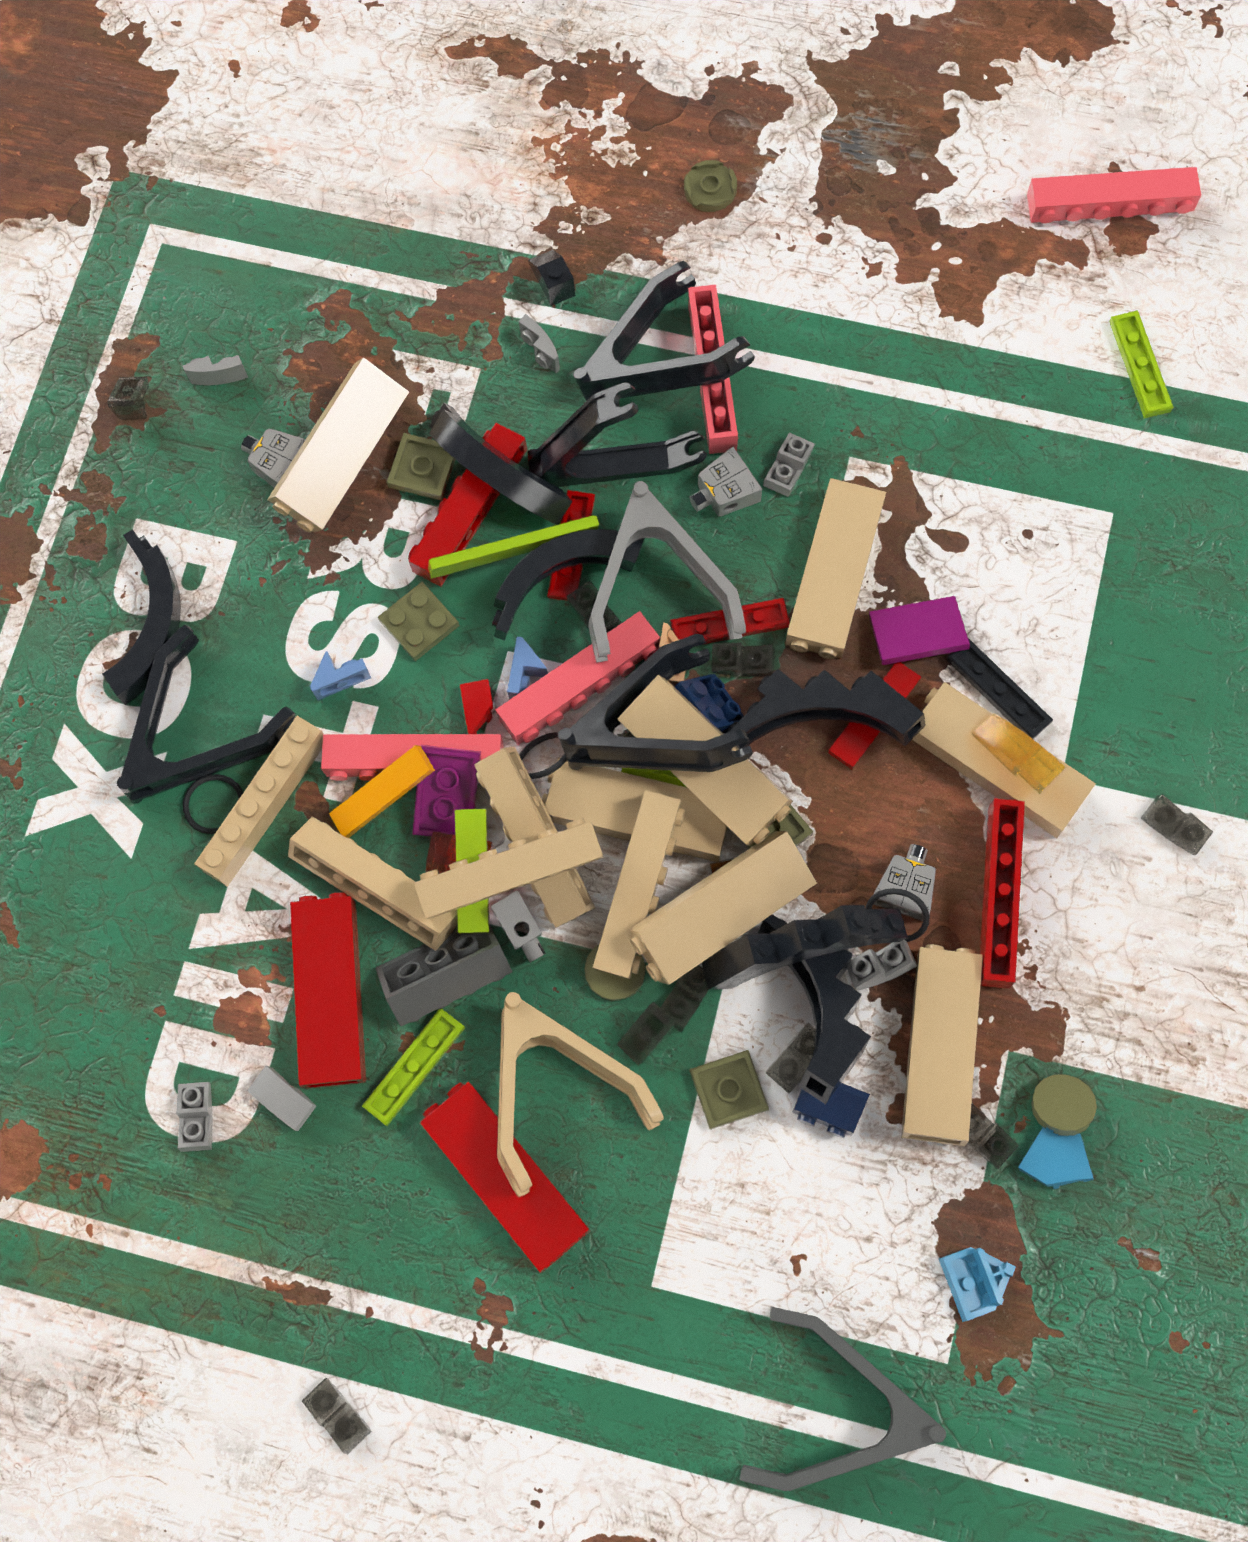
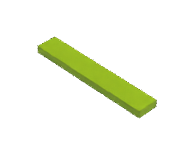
M593 515L439 556L429 560L428 570L432 579L529 553L559 536L583 530L598 529L599 522L597 516Z

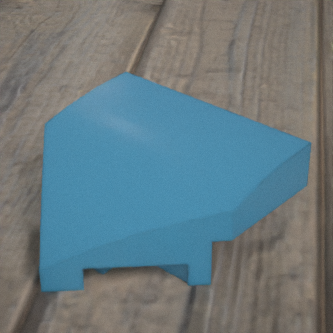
M1044 1127L1041 1129L1018 1167L1021 1172L1047 1187L1053 1186L1054 1189L1070 1183L1094 1180L1081 1134L1061 1136L1053 1133L1054 1131L1047 1127L1046 1129Z
M972 1247L939 1258L962 1322L995 1311L997 1306L1002 1305L1004 1301L1002 1297L1009 1278L1013 1276L1016 1268L1014 1265L996 1259L985 1253V1250L981 1248L974 1249Z

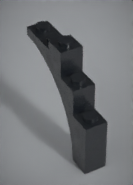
M777 669L772 675L765 676L760 682L757 690L761 701L753 703L749 707L747 714L739 722H734L727 729L726 733L738 729L745 730L750 741L736 745L738 749H741L776 729L797 722L818 719L845 720L867 725L889 735L903 746H906L926 724L924 713L873 671H870L865 677H859L853 683L851 690H849L826 670H823L818 676L814 675L811 677L803 690L781 670Z
M841 905L818 919L793 920L770 934H746L703 961L702 967L709 990L732 989L767 972L809 958L861 946L901 942L908 938L899 909H865L864 905Z
M772 914L762 921L758 934H770L786 925L787 922ZM848 950L836 951L788 965L804 988L812 1008L815 1024L814 1052L799 1087L824 1104H827L861 1057L871 1038L860 1027L848 1022L862 996L852 986L840 981L853 956Z

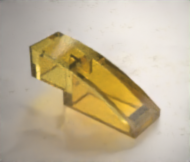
M995 713L972 733L1013 775L1019 774L1039 794L1058 778L1066 768L1039 743Z

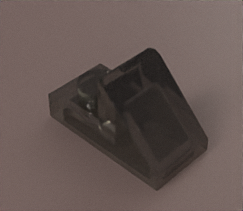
M147 376L119 377L107 400V404L120 420L147 418L143 400L149 388Z
M652 1002L617 1045L640 1066L656 1047L673 1033L676 1023Z

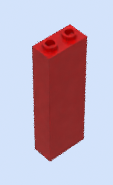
M341 892L329 894V898L317 899V896L299 897V901L290 902L299 1086L309 1089L366 1083L356 902L351 896Z
M469 1081L465 1085L460 1082L447 1093L449 1098L440 1106L438 1103L430 1106L423 1113L425 1118L419 1123L537 1270L543 1273L591 1230L513 1136V1147L532 1182V1186L529 1189L530 1192L521 1197L515 1194L497 1158L498 1116Z

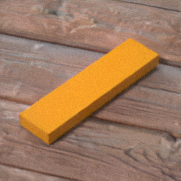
M415 745L331 811L329 815L340 834L349 838L434 772L435 769L422 747Z

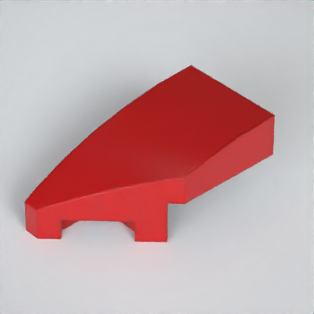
M488 679L460 684L468 734H477V731L485 722L489 723L493 719L491 711L494 707Z

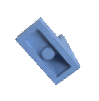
M523 637L516 638L507 689L509 700L529 687V676L544 677L548 674L546 666Z
M326 651L310 688L316 699L321 700L371 679V676L363 659L349 660L343 663L341 668L336 669L331 656Z

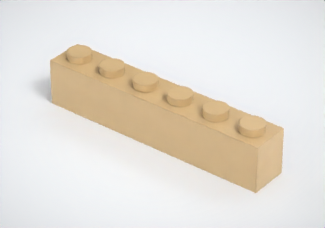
M296 716L194 863L200 870L226 887L229 886L321 752L323 744L322 730Z
M515 747L503 748L474 764L478 771L476 772V777L481 786L487 789L491 797L490 805L493 811L500 816L504 824L503 831L509 841L515 842L525 839L526 843L538 840V833L553 828L558 833ZM576 868L530 883L534 893L540 896L545 906V916L554 924L555 928L596 908Z
M645 790L593 964L594 969L627 979L631 978L632 973L638 974L642 956H638V953L630 943L632 936L628 930L657 910L660 897L655 896L658 884L664 885L668 868L663 867L666 855H673L677 838L672 837L675 826L681 827L685 814V809L681 808L682 803L680 799Z
M311 817L290 838L289 858L436 951L457 927V909L426 919L414 886V880L407 877L401 870L395 869L382 861L376 854L369 853L361 848L352 839L346 838L334 831L327 823L320 822Z
M584 818L567 823L568 829L556 833L554 828L538 833V840L526 843L525 839L517 840L508 844L509 850L498 854L496 849H492L479 854L480 860L468 864L467 859L450 864L449 871L439 874L436 869L419 875L421 880L415 882L414 886L425 918L430 919L604 858L592 822L585 823Z

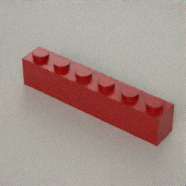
M495 423L491 431L487 430L483 436L485 441L517 464L520 463L527 451L524 436L498 423ZM468 469L465 470L462 476L459 475L455 479L448 499L444 498L438 507L436 518L433 522L430 521L426 525L422 540L418 545L412 547L408 555V562L412 572L442 587L449 574L431 579L428 570L429 560L465 550L500 495L499 491L485 483Z
M994 798L988 807L980 954L983 955L980 986L1009 989L1016 982L1025 801Z

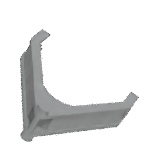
M643 481L636 482L588 622L596 662L608 661L607 655L610 654L603 615L625 550L633 542L643 538H656L667 543L722 605L730 640L743 638L742 634L746 633V625L737 589L648 490V485Z

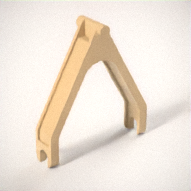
M511 992L505 998L504 1008L501 1013L497 1158L515 1194L521 1197L530 1192L529 1189L532 1186V1182L513 1147L516 1060L527 1049L536 1046L552 1047L626 1094L648 1130L659 1126V1122L664 1118L657 1102L641 1076L523 1001L519 994Z

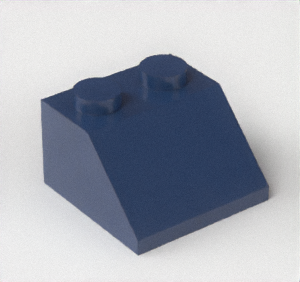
M841 1083L827 1104H824L801 1088L792 1113L797 1114V1120L810 1126H815L816 1122L828 1127L826 1130L828 1133L844 1138L846 1134L851 1136L854 1133L870 1094Z

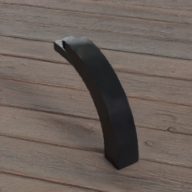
M443 403L440 410L434 413L430 424L431 431L429 434L460 464L495 490L534 514L558 525L572 503L567 494L561 488L536 476L502 454L471 429L452 406Z
M133 529L123 536L137 555L147 576L149 585L148 614L144 627L133 647L118 663L102 673L115 695L124 705H127L146 689L155 654L179 629L181 616L180 592L171 565L158 545L152 547L144 535L139 538Z
M595 529L572 532L542 544L525 556L509 573L495 598L494 607L499 609L491 625L496 627L494 637L505 641L520 604L533 587L549 575L579 564L608 565L619 531ZM645 538L633 542L625 550L620 565L621 569L632 572Z

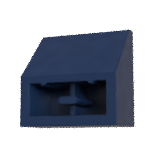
M715 674L680 681L675 686L723 734H726L727 729L734 722H739L744 717L739 705L733 701L726 691L724 683Z

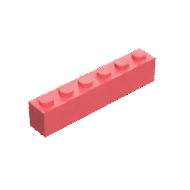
M1197 167L1032 178L1027 192L1031 223H1050L1062 220L1073 222L1090 218L1101 220L1119 216L1129 218L1135 215L1147 214L1157 216L1163 213L1175 212L1185 214L1194 211L1201 198Z
M716 284L689 287L688 308L695 355L711 353L725 344ZM730 377L719 383L700 385L709 454L724 453L732 447L737 451L738 432Z
M640 611L607 633L610 646V654L607 655L608 661L596 662L591 644L495 709L498 719L517 745L533 741L539 735L540 730L547 725L551 727L559 723L564 717L563 714L572 708L573 710L581 708L588 701V697L595 692L599 694L607 690L612 684L611 681L619 676H627L635 669L636 664L643 659L646 661L659 649L660 636Z
M323 734L321 769L326 777L335 781L347 780V777H359L361 780L371 781L415 745L481 751V760L503 749V740L501 734Z

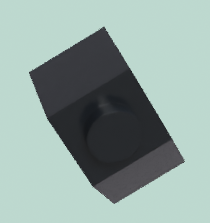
M551 250L528 260L550 306L576 296L574 278L563 256Z

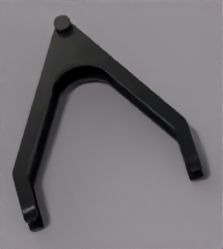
M680 261L649 280L583 368L576 369L573 375L586 401L592 395L621 383H629L636 388V391L624 394L621 397L627 398L719 383L749 366L754 361L755 355L749 351L742 357L735 358L739 351L750 346L745 337L739 336L711 353L634 366L623 365V362L664 307L687 293L689 287H695L696 281L692 274L682 281H676L681 273L691 268L686 261Z
M621 383L592 395L538 449L528 450L527 455L529 471L557 487L672 474L702 463L707 453L701 451L694 455H689V448L693 443L705 440L696 431L685 433L667 441L582 450L605 427L637 414L639 409H637L638 405L634 402L619 407V400L624 394L636 391V388L629 383Z
M187 625L180 627L156 652L123 771L121 777L117 780V786L133 804H138L149 796L271 753L296 718L294 716L296 713L286 706L257 734L177 762L163 761L155 757L153 744L173 670L199 642L197 636L193 634L194 631Z
M695 634L660 647L572 727L561 729L558 732V738L569 767L572 770H579L583 766L714 772L749 759L753 754L750 746L732 751V748L736 745L750 741L745 730L742 729L734 730L706 741L618 737L613 734L615 728L621 724L618 720L620 715L657 675L664 677L668 681L675 674L703 665L710 660V653L707 648L696 653H689L693 647L707 643L704 636Z

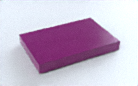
M955 596L869 612V619L882 665L969 649L970 643Z
M421 745L435 771L417 784L412 834L456 839L455 810L476 809L478 792L476 772L478 771L474 764L481 761V751Z

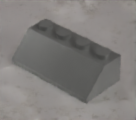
M490 923V932L458 933V928H456L436 951L423 944L376 967L385 998L400 1026L415 1022L422 1016L436 1009H442L449 1003L465 995H471L477 989L491 982H497L512 973Z

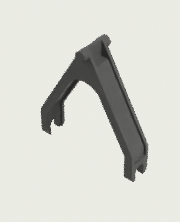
M771 1307L770 1320L812 1329L886 1396L891 1408V1423L887 1434L878 1444L788 1474L743 1465L739 1480L782 1491H791L945 1440L946 1431L939 1423L820 1318Z

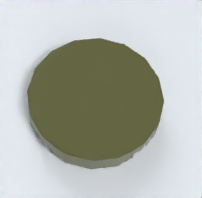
M716 160L702 161L691 167V171L686 174L684 178V194L687 201L694 208L703 212H716L725 209L733 202L737 194V178L734 171L730 167L728 169L726 166H723L722 162Z
M599 945L595 946L587 956L584 968L586 981L591 990L602 999L613 1002L621 1001L636 994L643 985L646 974L643 957L638 974L632 973L631 978L627 979L593 968Z
M1066 1074L1052 1075L1043 1079L1036 1086L1031 1101L1032 1112L1038 1123L1045 1129L1047 1127L1053 1130V1133L1061 1136H1074L1084 1132L1093 1121L1097 1109L1095 1095L1089 1086L1079 1078Z

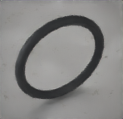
M558 732L542 735L527 744L519 754L521 760L523 761L526 754L538 744L549 739L558 738ZM565 753L551 767L540 772L528 773L530 778H542L558 770L567 761Z
M211 774L199 778L193 782L184 795L183 813L185 819L191 827L204 834H215L219 828H205L197 824L191 817L189 801L194 790L207 781L220 780L230 784L235 789L238 800L243 794L241 787L236 781L220 774Z
M890 888L878 891L867 901L865 909H872L876 900L892 894L908 897L920 907L923 914L922 926L914 934L908 935V938L904 939L905 941L916 940L927 930L930 922L929 911L925 903L915 894L903 889Z

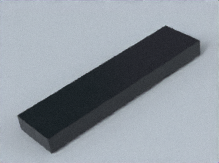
M968 638L970 643L969 649L953 652L948 656L947 661L1024 736L1033 741L1053 722V719Z

